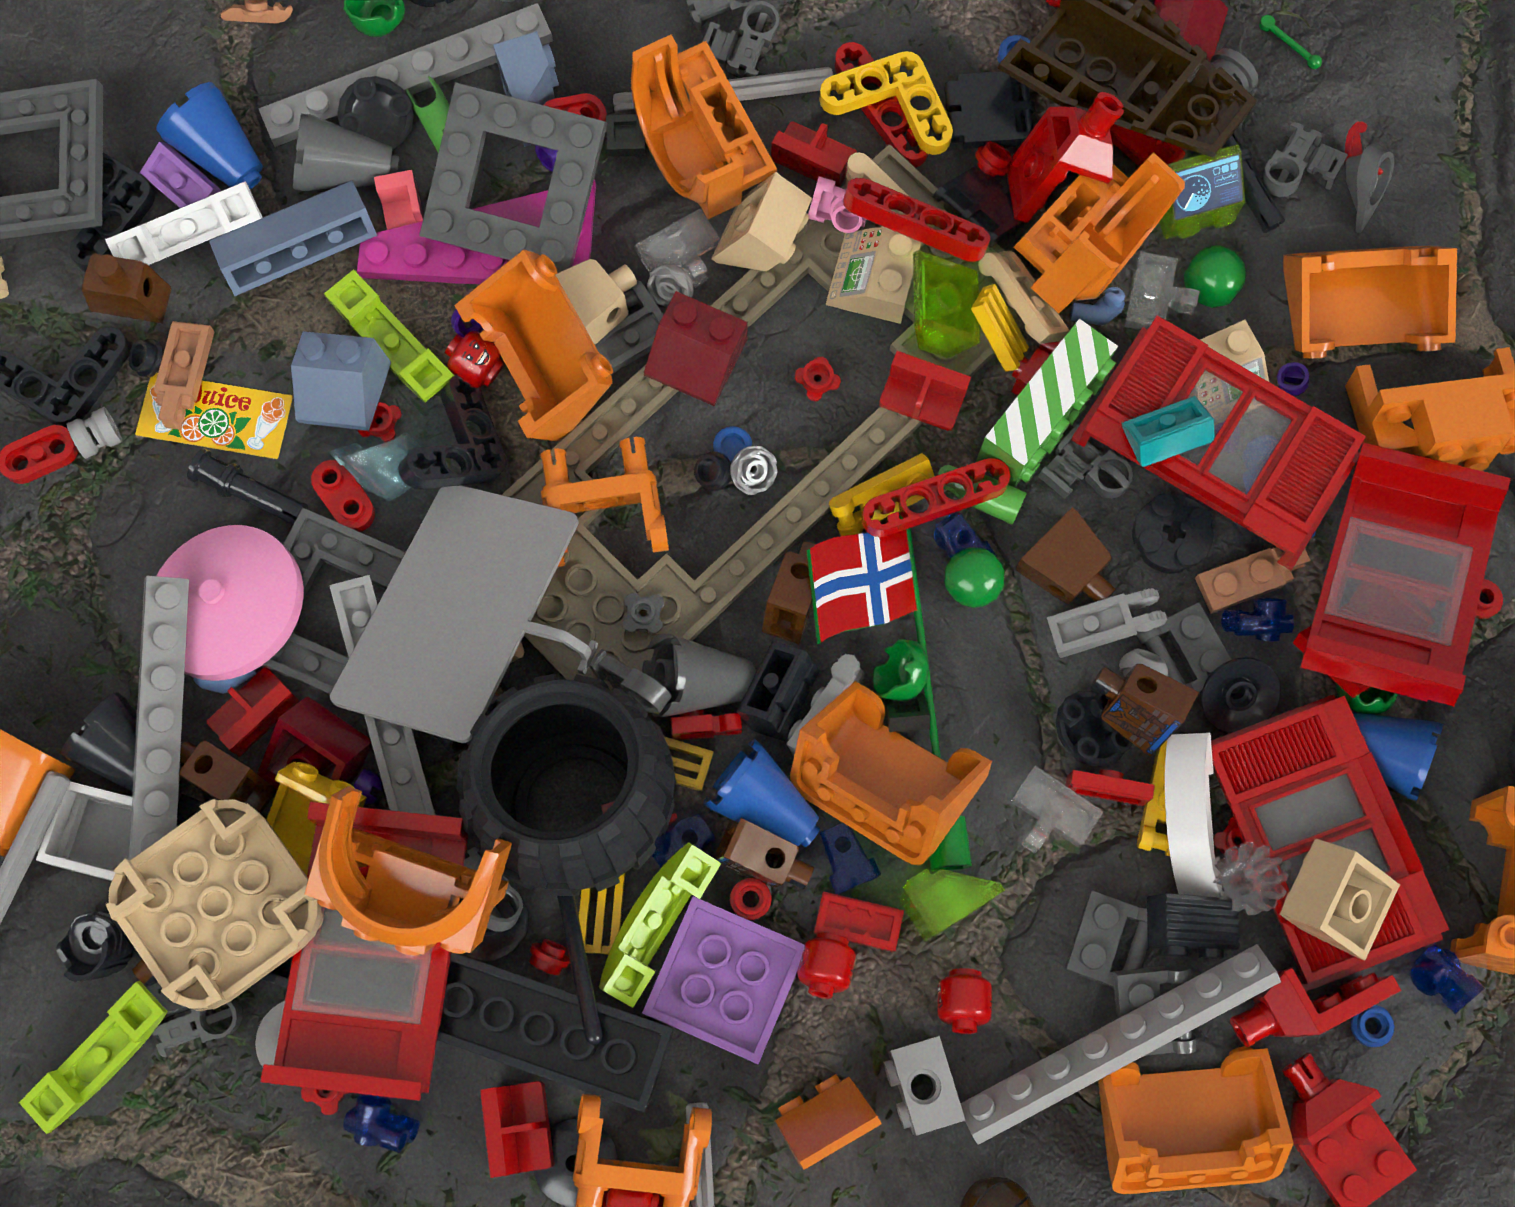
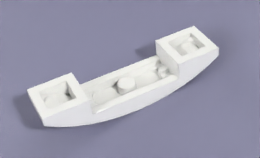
M245 181L106 239V242L113 257L142 261L150 265L263 217Z
M1211 733L1172 734L1167 739L1165 758L1166 824L1171 863L1179 895L1223 898L1220 857H1215L1209 788V775L1214 774Z

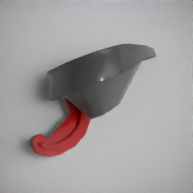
M1362 121L1355 123L1349 129L1345 143V153L1348 154L1346 159V183L1357 211L1355 230L1357 233L1363 231L1390 183L1395 161L1394 155L1390 151H1385L1379 145L1370 144L1362 150L1360 133L1365 132L1367 129V124Z

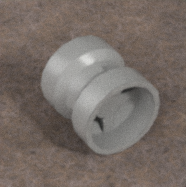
M105 407L93 411L91 417L86 420L76 419L67 423L70 436L85 459L97 454L99 448L105 445L112 447L123 442L113 418Z

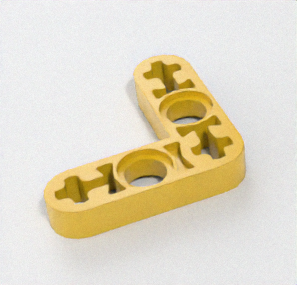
M900 52L828 77L821 84L820 105L829 114H844L896 96L922 151L927 154L937 155L945 152L950 146L953 133L952 125L923 61L913 52ZM905 66L908 71L913 70L912 76L907 77L905 72H900V67ZM867 76H874L881 81L882 86L877 90L871 91L864 88L861 81ZM890 77H893L892 84L889 83ZM854 83V89L850 90V84ZM836 90L838 94H843V99L837 101L835 96L830 97L831 91ZM915 96H924L930 101L931 106L926 110H916L910 104V100ZM932 119L931 125L936 134L942 133L941 140L936 141L934 136L928 137L930 129L928 121Z

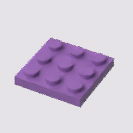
M693 896L642 1014L755 1064H759L798 971L805 944Z

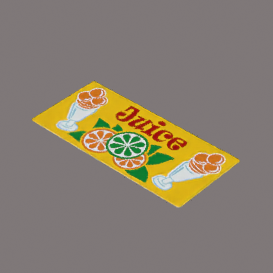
M158 373L149 379L135 433L136 436L278 459L293 400L292 395L202 380L197 401H194L195 404L192 410L185 409L186 415L181 430L165 428L162 421L158 419L161 406H158L156 403L157 394L154 391Z

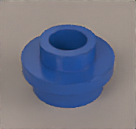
M1374 1005L1352 1017L1351 1031L1355 1039L1362 1045L1380 1047L1391 1040L1394 1033V1021L1386 1009ZM1369 1018L1373 1019L1377 1024V1030L1374 1034H1370L1365 1028V1023Z

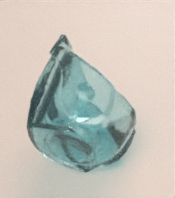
M404 433L390 441L367 449H363L358 443H353L330 451V454L367 491L373 492L388 501H393L411 488L402 481L399 475V463L412 449L420 448L421 446L408 433Z

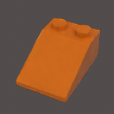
M835 1074L816 1085L815 1088L819 1094L806 1102H803L799 1095L778 1108L782 1116L774 1121L803 1170L882 1124L850 1077L840 1080L838 1075Z

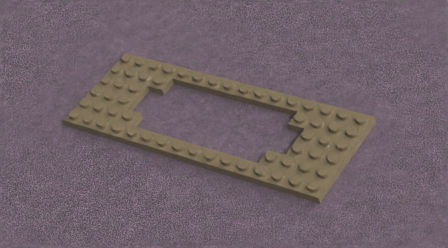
M890 144L872 159L910 197L946 211L944 209V202H937L933 198L938 188ZM845 184L841 188L846 190L847 185ZM808 219L804 228L796 234L793 241L796 245L795 251L785 264L778 263L767 272L754 269L749 270L711 306L748 322V327H750L808 273L829 292L845 233L837 230L831 220L825 219L824 223ZM866 220L865 227H860L858 230L881 227V225ZM934 226V228H933V229H937V230H942V229H940V228L937 227V226ZM924 244L921 246L916 264L918 341L913 323L890 345V351L894 355L896 351H900L970 377L995 355L971 307L985 286L995 284L1003 299L1004 293L992 276H985L980 272L979 261L969 262ZM995 244L991 248L988 247L986 253H999L1005 250L998 244ZM914 276L904 314L913 322ZM1006 303L1021 331L1025 327V323L1016 310ZM644 365L550 450L553 465H556L554 449H564L566 451L569 482L593 480L588 473L615 450L621 440L628 438L671 399L678 390L644 376L646 366ZM879 407L696 580H693L667 553L637 580L586 529L606 508L574 513L578 518L579 524L567 547L568 553H564L565 566L557 567L531 622L564 630L588 646L591 640L597 641L599 646L593 659L603 649L608 655L632 669L634 667L642 672L644 660L651 661L654 649H648L655 636L658 634H671L690 641L694 640L831 510L829 501L833 497L857 486L923 422ZM542 459L502 495L542 505L541 491L545 486ZM637 593L640 597H650L653 594H658L663 598L664 607L660 610V620L663 623L661 631L656 634L639 632L637 630L631 633L624 629L623 619L627 617V607L624 600L628 594ZM646 610L640 611V616L645 617L647 615ZM529 633L524 634L523 637L565 680H574L576 674L582 675L577 671L582 660L578 652L562 642ZM588 667L586 674L583 676L598 679L591 668ZM606 677L604 682L608 685L609 690L612 691L613 687Z

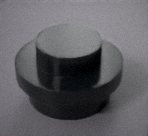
M154 339L136 341L129 353L130 368L141 377H153L159 371L164 354L161 344Z
M712 451L706 453L697 460L694 467V475L697 482L706 490H722L731 479V462L721 452Z

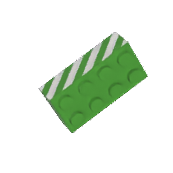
M1079 319L986 435L976 462L988 458L1000 459L1010 470L1008 485L1016 487L1020 480L1028 483L1039 469L1040 462L1046 453L1050 454L1063 438V433L1069 424L1073 425L1085 410L1086 403L1091 396H1096L1109 379L1108 375L1117 364L1112 360V357L1118 346Z

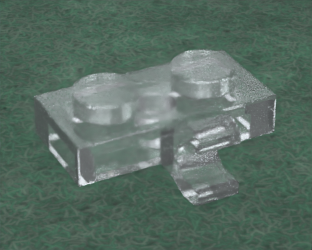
M698 209L637 243L635 250L649 273L662 265H676L682 267L688 273L694 287H697L708 280L705 274L707 268L699 256L717 247L720 237L701 209Z
M1140 251L1124 327L1141 330L1142 327L1148 329L1157 315L1166 320L1168 307L1181 314L1193 315L1200 291L1173 286L1178 258Z
M1036 765L1032 768L1011 800L1012 803L1037 819V822L1021 843L1022 846L1034 854L1041 848L1052 830L1078 848L1081 847L1104 813L1101 809Z

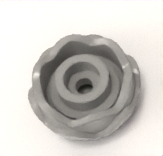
M666 264L655 268L650 273L647 283V289L655 303L668 307L675 291L691 298L694 291L693 283L688 273L676 265Z
M753 445L743 448L735 455L730 466L733 484L748 495H755L758 492L766 491L773 484L777 476L776 458L762 446ZM754 466L755 470L750 472L751 467Z
M1134 649L1126 653L1120 660L1119 671L1123 672L1124 676L1136 664H1144L1168 676L1165 660L1152 652Z

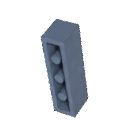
M351 180L209 240L221 272L234 296H237L378 235Z

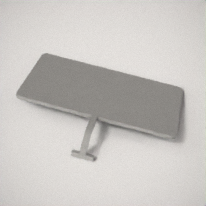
M461 485L441 487L330 694L332 703L340 708L456 742L466 743L473 738L470 730L480 714L485 715L525 633L562 642L578 652L582 660L577 671L579 674L585 675L599 646L597 641L591 640L588 646L564 630L531 622L579 524L577 516L573 512Z

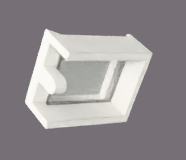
M70 781V785L37 850L36 861L112 881L115 875L113 870L125 858L129 860L132 797Z

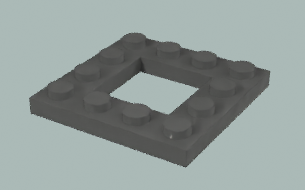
M97 79L0 93V135L60 127L59 189L0 197V240L102 226L103 85Z
M455 82L419 236L508 260L514 258L522 250H528L539 255L545 254L555 264L557 273L571 268L608 123ZM487 133L558 151L540 227L469 209Z
M303 507L283 544L293 555L300 568L304 586L303 601L323 562L356 577L370 575L372 584L387 589L406 553ZM292 633L283 647L262 666L330 696L349 658Z

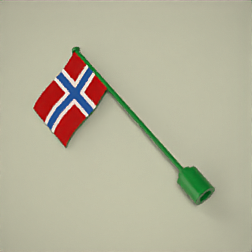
M911 528L885 537H875L869 533L833 537L807 550L817 645L841 632L884 625L914 612L917 641L927 654ZM928 671L924 695L930 714L929 733L932 754L941 758L930 671ZM960 815L938 848L929 857L932 872H942V870L956 871L972 866L965 816Z

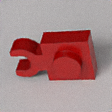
M1063 338L1056 342L1042 343L1030 359L1024 356L1023 360L1019 362L1020 366L1018 369H1015L1011 375L1016 378L1012 393L1017 396L1021 393Z
M696 710L671 718L673 739L678 741L714 738L715 735L742 734L741 716L738 713L712 716V714L704 715L703 710Z

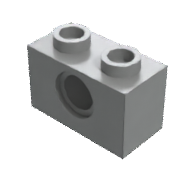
M940 1036L888 1051L890 1060L883 1063L890 1086L898 1085L902 1102L897 1103L896 1108L903 1129L910 1127L912 1135L917 1136L966 1121ZM918 1074L928 1076L933 1084L931 1095L924 1100L916 1098L911 1091V1082Z

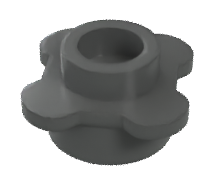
M637 593L628 594L624 600L627 607V617L623 619L624 629L631 633L636 630L639 632H650L651 634L661 631L663 623L660 620V610L664 607L663 598L658 594H653L650 597H640ZM641 610L647 611L645 617L640 616Z

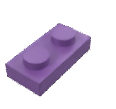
M164 142L157 144L139 172L179 208L193 204L221 191L219 187L180 153Z

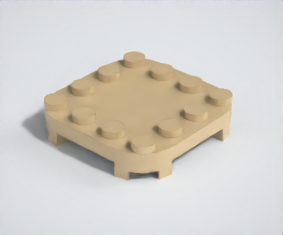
M213 799L200 805L199 807L202 810L133 859L128 860L125 858L113 870L115 875L109 887V903L106 904L111 919L117 921L162 987L160 991L173 1003L196 1011L216 1009L232 1001L303 949L315 936L317 929L323 923V913L321 906L317 903L318 899L304 895L308 877L272 826L251 805L235 799Z

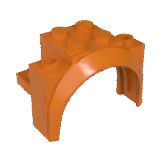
M672 34L633 52L631 72L632 97L639 125L648 148L658 168L671 187L681 196L698 203L707 219H711L742 204V191L765 181L773 173L777 172V167L706 41L678 53V45Z
M1154 152L1129 178L1114 164L1113 176L1109 184L1079 175L1013 247L1042 273L1030 288L1058 314L1074 299L1079 301L1099 297L1184 189L1185 181Z
M1510 347L1498 348L1494 351L1495 358L1488 367L1482 370L1483 377L1379 390V392L1371 366H1357L1345 388L1355 415L1359 433L1366 436L1363 442L1480 471L1487 469L1498 453H1514L1515 363ZM1411 417L1414 429L1406 426L1402 422L1408 420Z
M348 786L331 795L325 824L304 895L318 899L317 903L322 907L337 910L343 917L341 926L354 930L353 934L368 941L378 940L395 945L394 948L403 954L413 956L424 955L438 942L441 943L440 946L449 952L457 954L471 953L483 941L492 909L505 897L509 882L502 880V875L512 843L497 838L493 849L485 850L476 871L353 828L362 791ZM367 865H369L370 867L365 880L358 867H366ZM460 897L463 898L461 903L458 904Z

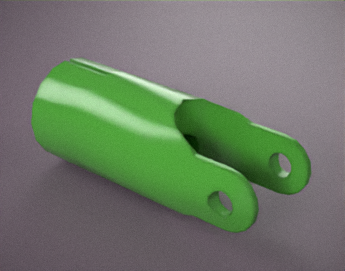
M428 76L436 91V98L429 106L420 108L408 89H406V93L411 100L415 113L439 153L450 104L436 81Z
M945 465L941 467L938 475L958 468ZM985 475L982 481L973 484L974 493H977L978 483L990 480L993 485H997L998 480ZM948 483L943 488L954 493L959 499L963 498L966 494L964 487L959 483ZM1008 485L1006 491L1001 496L972 507L1013 525L1027 493Z

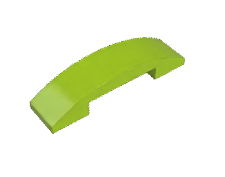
M354 269L324 293L328 301L359 337L375 339L391 361L389 369L423 402L426 403L454 377L429 348L426 350L381 302L377 293Z
M688 842L664 864L643 890L616 936L601 976L599 988L632 1008L635 1006L655 973L654 970L648 967L655 953L690 896L694 895L698 899L701 898L722 863Z
M136 981L107 1011L109 1016L57 1070L48 1072L19 1102L20 1105L46 1134L51 1133L97 1093L129 1061L155 1031L168 1011L141 981Z

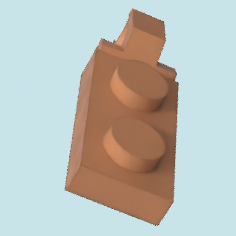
M173 321L171 324L154 391L157 394L156 403L158 406H161L158 419L162 421L165 428L181 430L186 415L185 409L192 410L195 404L194 401H197L214 336V330L210 325Z
M1276 547L1273 549L1268 548L1198 574L1195 580L1210 614L1282 588L1286 583L1294 579L1292 571L1305 567V564L1311 561L1306 549H1304L1291 571L1277 563L1282 551Z

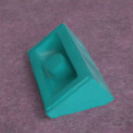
M1196 396L1122 422L1125 435L1137 461L1142 467L1208 444L1215 438L1214 418Z

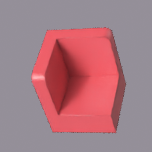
M412 170L374 177L376 190L382 203L387 230L423 221L424 216L418 186Z

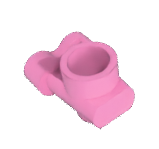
M819 176L808 212L809 219L824 223L825 219L831 220L834 227L844 233H852L860 227H865L867 219L849 212L844 207L843 198L846 190L835 186L836 181Z

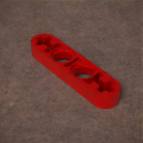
M848 42L841 45L836 52L835 71L839 74L855 68L852 63L845 65L846 57H849L852 61L858 59L857 67L871 63L874 60L861 44ZM867 76L861 81L862 86L868 83H874L879 87L882 86L881 81L874 76ZM854 83L850 84V90L854 89ZM896 96L861 108L887 146L890 144L915 168L926 162L928 154L922 151L920 147L917 154L913 150L905 151L907 141L913 147L917 146L918 143ZM888 112H895L901 116L902 123L895 127L888 126L882 121V116ZM907 131V135H906V139H905L904 136H903V134Z
M855 178L848 182L843 205L849 212L962 260L976 262L984 257L990 242V235L983 227L872 180ZM890 209H895V210L901 211V212H903V213L906 214V215H901V214L895 213V212L891 211ZM926 224L937 226L942 230L933 229Z
M988 458L874 497L864 506L862 525L870 535L885 537L1001 496L1006 491L1010 480V470L1000 459ZM987 471H990L992 476H1000L997 485H993L990 480L978 483L977 493H974L973 484L982 481ZM952 482L959 483L964 487L966 494L959 500L950 499L944 493V486ZM914 495L922 496L927 500L929 507L921 513L912 512L907 507V499ZM895 502L899 503V511L903 519H899L898 511L887 516L886 524L881 525L878 519L871 520L874 510H880L882 515L894 512Z

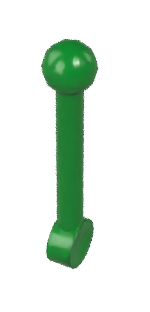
M1264 15L1259 23L1260 29L1274 33L1307 60L1309 68L1318 69L1322 65V58L1319 55L1310 54L1277 27L1273 16Z

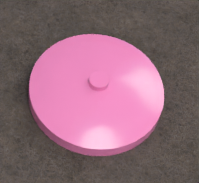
M228 525L198 534L180 546L167 559L157 574L159 577L189 579L184 674L201 680L219 681L233 679L262 666L289 639L298 622L303 605V579L295 558L276 538L255 527Z

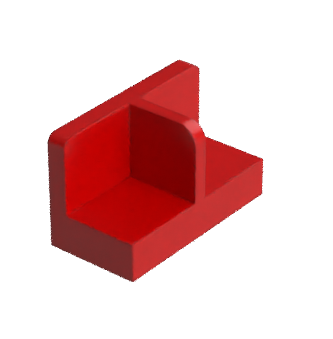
M791 121L784 133L778 130L771 146V158L774 162L815 181H818L820 176L836 181L835 186L841 187L846 177L848 159L857 151L827 137L828 125L822 123L816 132Z
M896 351L879 406L935 427L952 431L971 377Z
M265 667L239 691L230 687L227 692L232 697L207 720V724L220 737L219 740L231 752L240 757L277 723L280 716L295 706L300 700L271 670Z
M535 1081L481 1089L490 1178L552 1168L554 1166V1157L544 1082Z

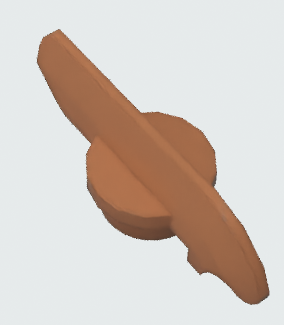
M244 0L245 5L233 4L223 10L221 18L225 21L276 24L287 20L291 16L293 8L291 5L283 7L277 2L273 7H270L267 4V0Z

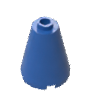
M212 82L202 83L186 92L185 95L189 100L181 107L174 102L167 109L156 127V131L162 140L230 188L246 181L249 189H252L262 179L260 172L263 165L221 90Z
M1352 712L1368 749L1373 754L1386 786L1407 799L1417 801L1419 790L1413 787L1422 789L1437 748L1435 743L1438 737L1433 736L1432 732L1441 735L1444 724L1428 720Z
M751 740L748 744L753 750L748 755L740 751L712 786L718 791L715 798L711 799L707 795L703 804L710 810L731 820L745 819L797 846L801 844L803 847H807L820 831V828L816 825L819 816L765 748L757 740Z

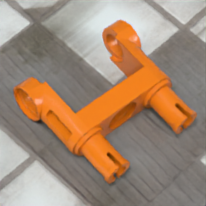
M633 437L635 453L631 451L630 438L620 441L619 445L625 474L622 476L571 483L569 482L566 451L564 449H554L556 465H553L550 449L540 454L545 477V486L541 491L542 505L577 513L641 503L647 541L651 540L653 553L669 551L664 515H661L656 476L652 471L648 470L644 438ZM563 555V557H562V559H561V561H560L558 567L565 566V556H564V555Z
M582 1094L577 1119L579 1139L573 1174L574 1186L578 1187L575 1207H602L604 1191L609 1188L658 1193L664 1197L663 1207H689L690 1200H694L695 1196H697L703 1148H707L710 1140L712 1127L711 1109L692 1108L689 1124L684 1123L678 1167L598 1158L603 1119L600 1118L601 1098L598 1095Z

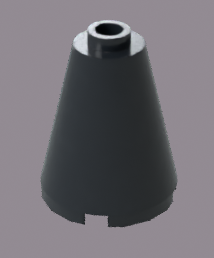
M113 692L83 720L85 724L78 734L76 732L71 734L63 745L60 754L67 760L133 792L137 712L125 696H122L119 692H116V694Z

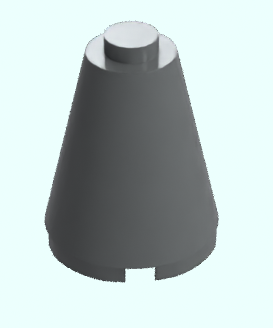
M301 113L296 145L297 153L296 163L294 164L293 189L301 191L332 189L351 180L355 187L376 186L374 177L397 173L399 156L392 155V146L314 115Z
M658 634L652 639L648 649H654L651 661L644 660L642 667L643 673L658 681L672 696L659 714L651 712L653 715L661 717L740 702L743 700L757 672L754 664L748 659L671 634Z

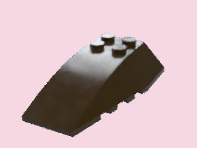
M1061 0L1060 7L1032 41L1027 43L1020 38L999 63L998 67L999 70L1061 107H1076L1087 111L1100 92L1110 93L1123 104L1122 109L1124 110L1123 115L1116 120L1114 125L1213 158L1257 101L1222 67L1216 69L1206 59L1207 53L1197 44L1192 47L1179 35L1181 29L1171 20L1165 22L1156 13L1157 7L1149 0Z

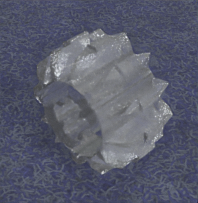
M1246 842L1241 844L1240 847L1234 846L1227 849L1224 853L1225 858L1219 860L1214 865L1222 875L1215 877L1213 883L1222 885L1225 890L1221 893L1219 899L1227 900L1231 898L1232 911L1239 912L1245 909L1247 915H1257L1261 913V910L1267 912L1274 909L1277 905V900L1284 897L1287 893L1280 883L1286 881L1289 874L1279 872L1277 868L1283 858L1275 857L1270 859V846L1263 845L1256 848L1254 842Z

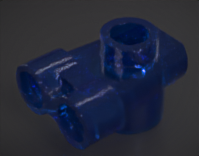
M960 512L952 513L935 525V542L940 548L947 551L950 560L954 554L968 547L984 548L996 556L988 541L982 542ZM958 532H960V536L957 541V534Z
M1262 597L1254 598L1253 612L1224 610L1221 624L1225 632H1234L1236 636L1256 635L1257 640L1280 641L1281 633L1293 632L1294 617L1286 613L1287 600Z
M699 813L691 818L680 820L675 827L662 833L661 837L658 836L654 842L656 849L651 856L660 869L678 850L685 846L682 842V837L686 832H694L698 836V841L694 846L700 850L715 839L714 834Z
M841 823L820 833L825 848V855L833 872L829 880L836 895L881 876L875 859H868L851 827ZM839 838L847 839L850 842V850L845 853L837 851L835 841Z
M1433 944L1413 962L1416 966L1410 972L1411 980L1419 991L1429 996H1435L1439 993L1443 997L1441 1000L1454 1014L1485 989L1472 974L1468 975L1461 968L1460 960L1455 953L1448 949L1441 950L1436 944Z
M361 1094L357 1097L356 1106L346 1113L343 1130L355 1134L354 1141L360 1145L376 1146L379 1144L382 1148L400 1153L406 1142L412 1143L415 1140L419 1131L420 1121L402 1114L400 1116L390 1114L391 1100L387 1097Z

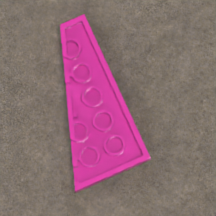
M595 179L573 266L587 261L591 257L596 193ZM548 190L472 210L540 227ZM421 221L377 232L378 236L361 242L357 273L361 278L480 285L510 260L419 236L423 222Z

